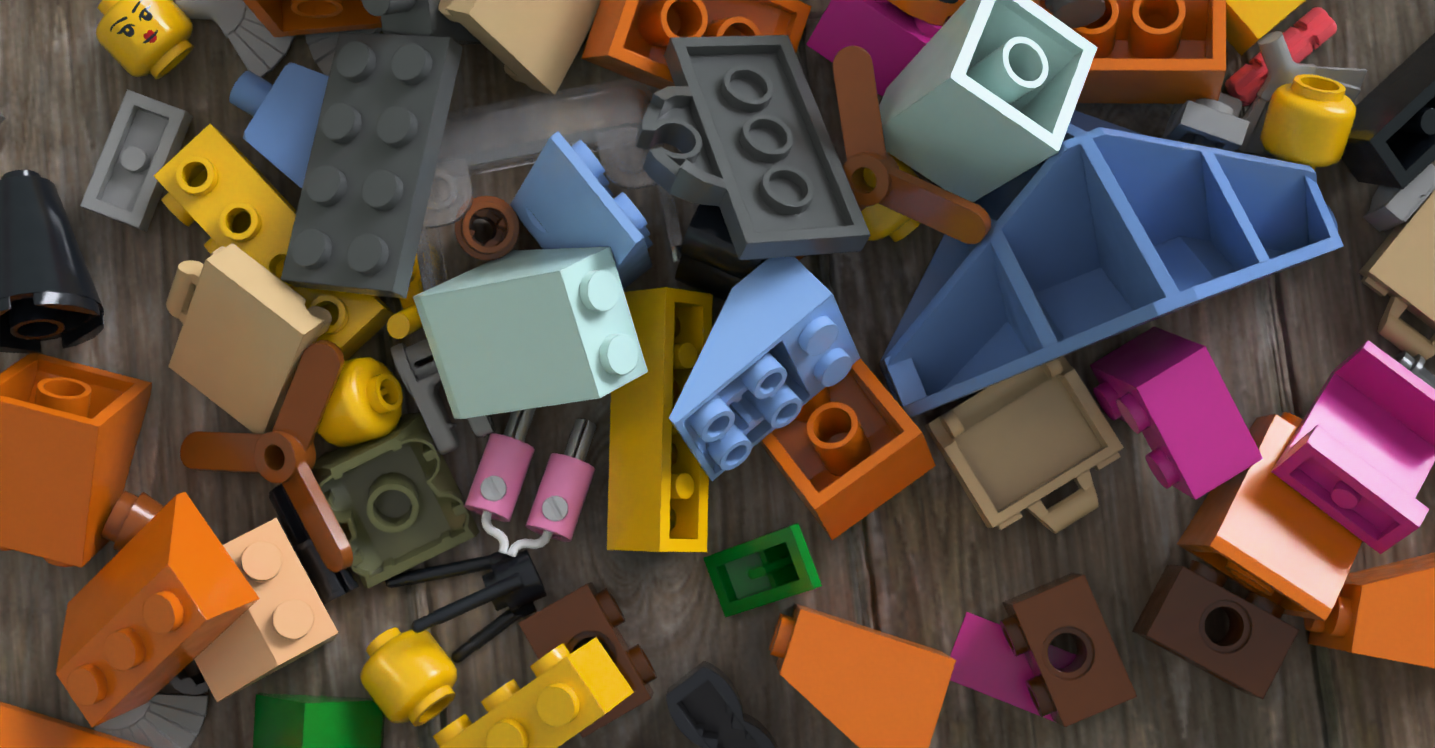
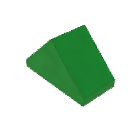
M799 523L791 524L703 558L725 618L822 586Z
M258 693L255 700L253 748H383L385 715L372 698Z

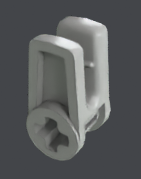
M427 338L410 346H406L404 342L390 348L397 370L408 392L415 399L439 453L444 456L455 451L460 445L459 438L454 429L457 424L451 422L439 395V387L442 385L435 361L420 367L422 362L433 358ZM491 415L467 418L473 433L479 438L486 437L497 431Z

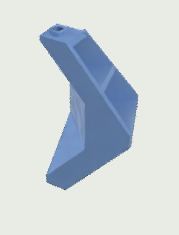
M1074 110L1058 153L973 202L984 208L991 219V229L982 241L977 244H966L946 234L943 235L879 362V367L890 394L908 416L913 418L1214 296L1317 259L1344 247L1338 234L1336 218L1324 201L1317 184L1316 171L1311 166L1147 136Z

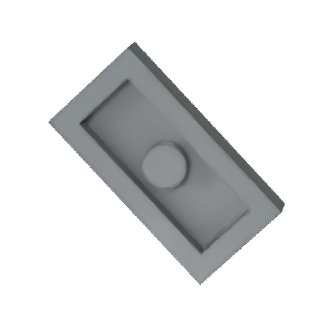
M127 89L80 206L147 232L164 187L153 175L179 152L193 116L185 110Z

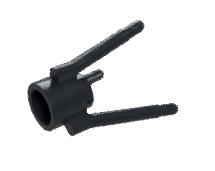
M527 549L517 553L516 557L497 551L488 556L408 571L385 580L387 587L395 588L490 569L493 570L482 576L486 588L441 607L412 623V630L420 633L491 601L497 611L509 607L508 610L452 653L451 658L455 663L463 661L473 652L479 650L518 619L536 612L537 609L534 601L547 596L541 578Z

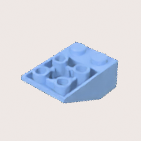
M557 131L548 139L510 206L542 249L610 247L622 287L625 289L652 267L648 248L653 243L648 237L651 235L646 228L648 223L624 192H621L614 199L612 198L614 195L608 187L610 183L603 174L606 171L586 144L580 139L570 146L561 133Z
M794 256L768 258L732 287L669 416L670 421L711 481L716 479L725 470L734 469L742 464L755 445L773 430L785 427L798 416L803 405L825 387L833 386L844 379L852 365L860 359L834 295Z

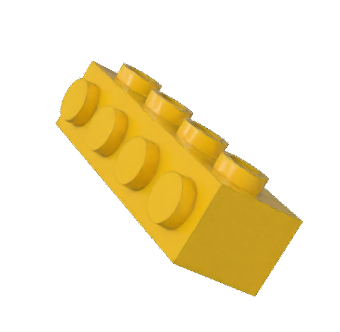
M209 124L153 175L168 191L161 201L186 226L189 227L196 221L211 237L204 244V247L210 254L221 246L227 247L233 243L281 280L297 210L226 135ZM284 282L306 299V309L312 306H319L331 313L332 321L323 335L317 338V341L328 340L335 343L344 355V362L388 322L389 318L394 315L393 311L378 296L301 288Z
M668 287L627 291L624 294L648 372L611 392L607 550L707 552L709 477L705 474L670 421L669 416L712 330L713 294Z
M597 637L571 654L562 643L530 666L537 677L533 681L520 688L515 679H512L481 701V704L488 712L487 714L472 723L465 713L432 737L439 748H558L634 693V691Z

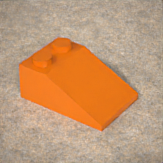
M601 0L581 59L634 81L663 89L667 86H675L664 57L670 38L788 35L796 53L812 6L799 0Z
M861 358L852 365L844 379L833 386L825 387L803 405L800 413L791 423L785 427L773 430L759 442L832 541L936 466L923 432Z

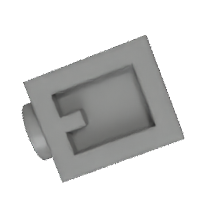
M1220 92L1218 101L1200 98L1196 102L1188 100L1184 104H1174L1162 138L1234 152L1242 146L1250 121L1238 118L1243 105L1240 99Z

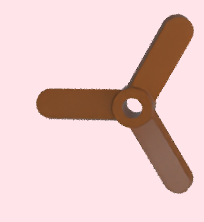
M851 45L842 48L836 54L832 65L847 159L842 167L860 210L862 211L866 207L878 203L963 243L977 244L982 241L991 229V219L984 208L900 170L895 159L886 152L872 58L860 46ZM865 168H869L875 174V188L870 187L865 182ZM794 256V257H795L796 259H798V260H801V259H802L803 257H805V256Z
M319 340L311 344L303 352L272 432L265 434L192 432L184 439L181 445L180 458L187 468L198 471L260 474L271 483H282L323 563L330 571L337 573L352 565V548L311 470L316 461V450L313 440L343 369L344 355L335 343L328 340Z

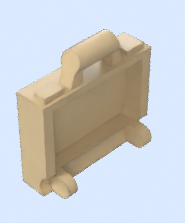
M440 0L439 11L448 20L461 23L505 64L504 70L513 80L525 83L531 90L556 95L593 24L601 0Z
M1435 190L1406 222L1396 226L1359 271L1364 276L1361 280L1362 283L1379 296H1386V294L1390 296L1386 310L1379 322L1377 332L1399 350H1405L1412 357L1420 354L1425 358V361L1435 355V333L1430 339H1427L1402 320L1400 316L1407 309L1435 331Z
M232 243L227 247L221 246L213 251L209 258L205 259L204 264L199 261L188 260L178 265L166 301V307L172 316L182 322L183 326L168 367L252 433L265 434L273 430L303 352L328 330L332 316L323 307L312 306L306 309V299L235 244Z
M1064 356L987 387L924 425L986 527L994 528L997 526L998 530H1002L1022 518L1023 516L1020 511L1023 509L1029 511L1055 534L1099 507L1090 468L1094 467L1096 471L1104 468L1121 456L1118 451L1124 448L1075 368L1069 364ZM1074 479L1079 490L1046 509L1041 498Z

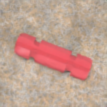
M1314 7L1293 24V27L1291 26L1283 32L1293 61L1295 63L1303 61L1313 52V49L1316 50L1336 33L1337 25L1321 7ZM1261 52L1249 61V65L1245 64L1225 82L1227 92L1230 96L1240 99L1243 107L1250 105L1256 99V94L1267 78L1268 69Z

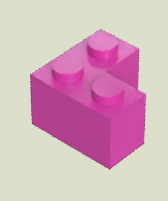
M1154 326L1090 365L1099 382V385L1094 387L1093 391L1100 406L1113 421L1119 418L1126 422L1135 433H1143L1152 452L1145 456L1148 466L1156 479L1166 489L1173 486L1196 500L1263 459L1206 346Z

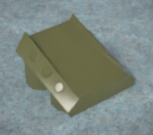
M421 412L404 414L399 419L396 428L383 438L355 446L340 447L332 452H325L315 461V465L311 470L352 548L353 563L351 568L358 574L364 588H371L476 537L480 532L470 511L464 507L465 500L443 455L439 453Z

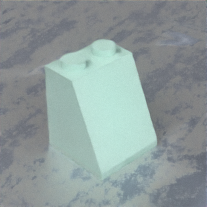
M966 0L887 87L879 105L886 151L944 190L975 202L1059 152L1098 47L1031 0Z
M610 247L513 250L501 258L491 260L413 296L454 419H466L599 399L648 372Z

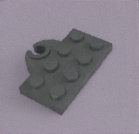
M789 36L670 38L664 57L675 86H667L653 93L636 136V147L649 150L643 165V169L648 176L669 194L693 204L719 206L739 260L862 251L870 237V232ZM666 143L676 147L683 154L673 153L662 147L650 148L656 144Z

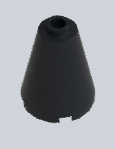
M15 170L4 174L0 180V352L38 353L41 352L40 341L61 337L64 349L77 346L95 338L104 329V309L55 184L31 170Z

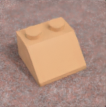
M277 518L223 545L260 599L194 659L217 703L331 642L338 634L333 621Z

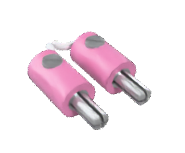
M536 408L526 409L524 412L523 410L511 412L504 434L491 433L489 435L464 507L482 516L483 529L487 534L499 541L498 552L516 557L519 550L523 548H542L550 539L570 542L572 540L595 472V468L592 465L584 462L596 429V425L588 420L575 458L574 454L585 425V419H576L564 454L551 453L525 525L527 529L542 536L535 540L525 538L517 540L510 548L508 537L503 531L492 525L491 519L501 522H510L535 451L532 446L524 441Z

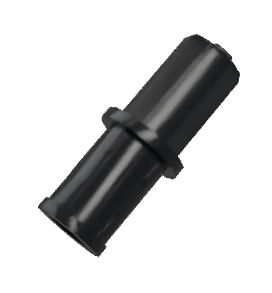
M280 484L269 492V499L323 605L359 587L348 568L334 573L325 566L283 485Z

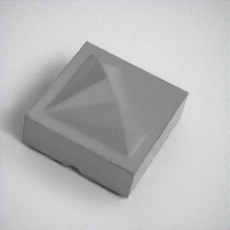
M1431 163L1404 189L1379 185L1372 198L1370 209L1363 218L1379 232L1389 230L1406 222L1435 190V166Z

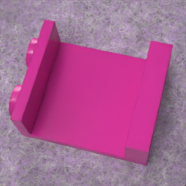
M1367 340L1331 372L1273 468L1272 473L1379 554H1382L1420 528L1429 511V508L1418 501L1416 496L1435 462V389Z

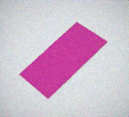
M966 612L950 657L956 660L950 681L1040 716L1026 686V680L1033 678L1034 675L1025 654L1023 653L1019 656L1013 654L1001 625ZM1049 644L1048 658L1054 668H1064L1075 659V654ZM1051 714L1043 716L1044 718L1053 721Z

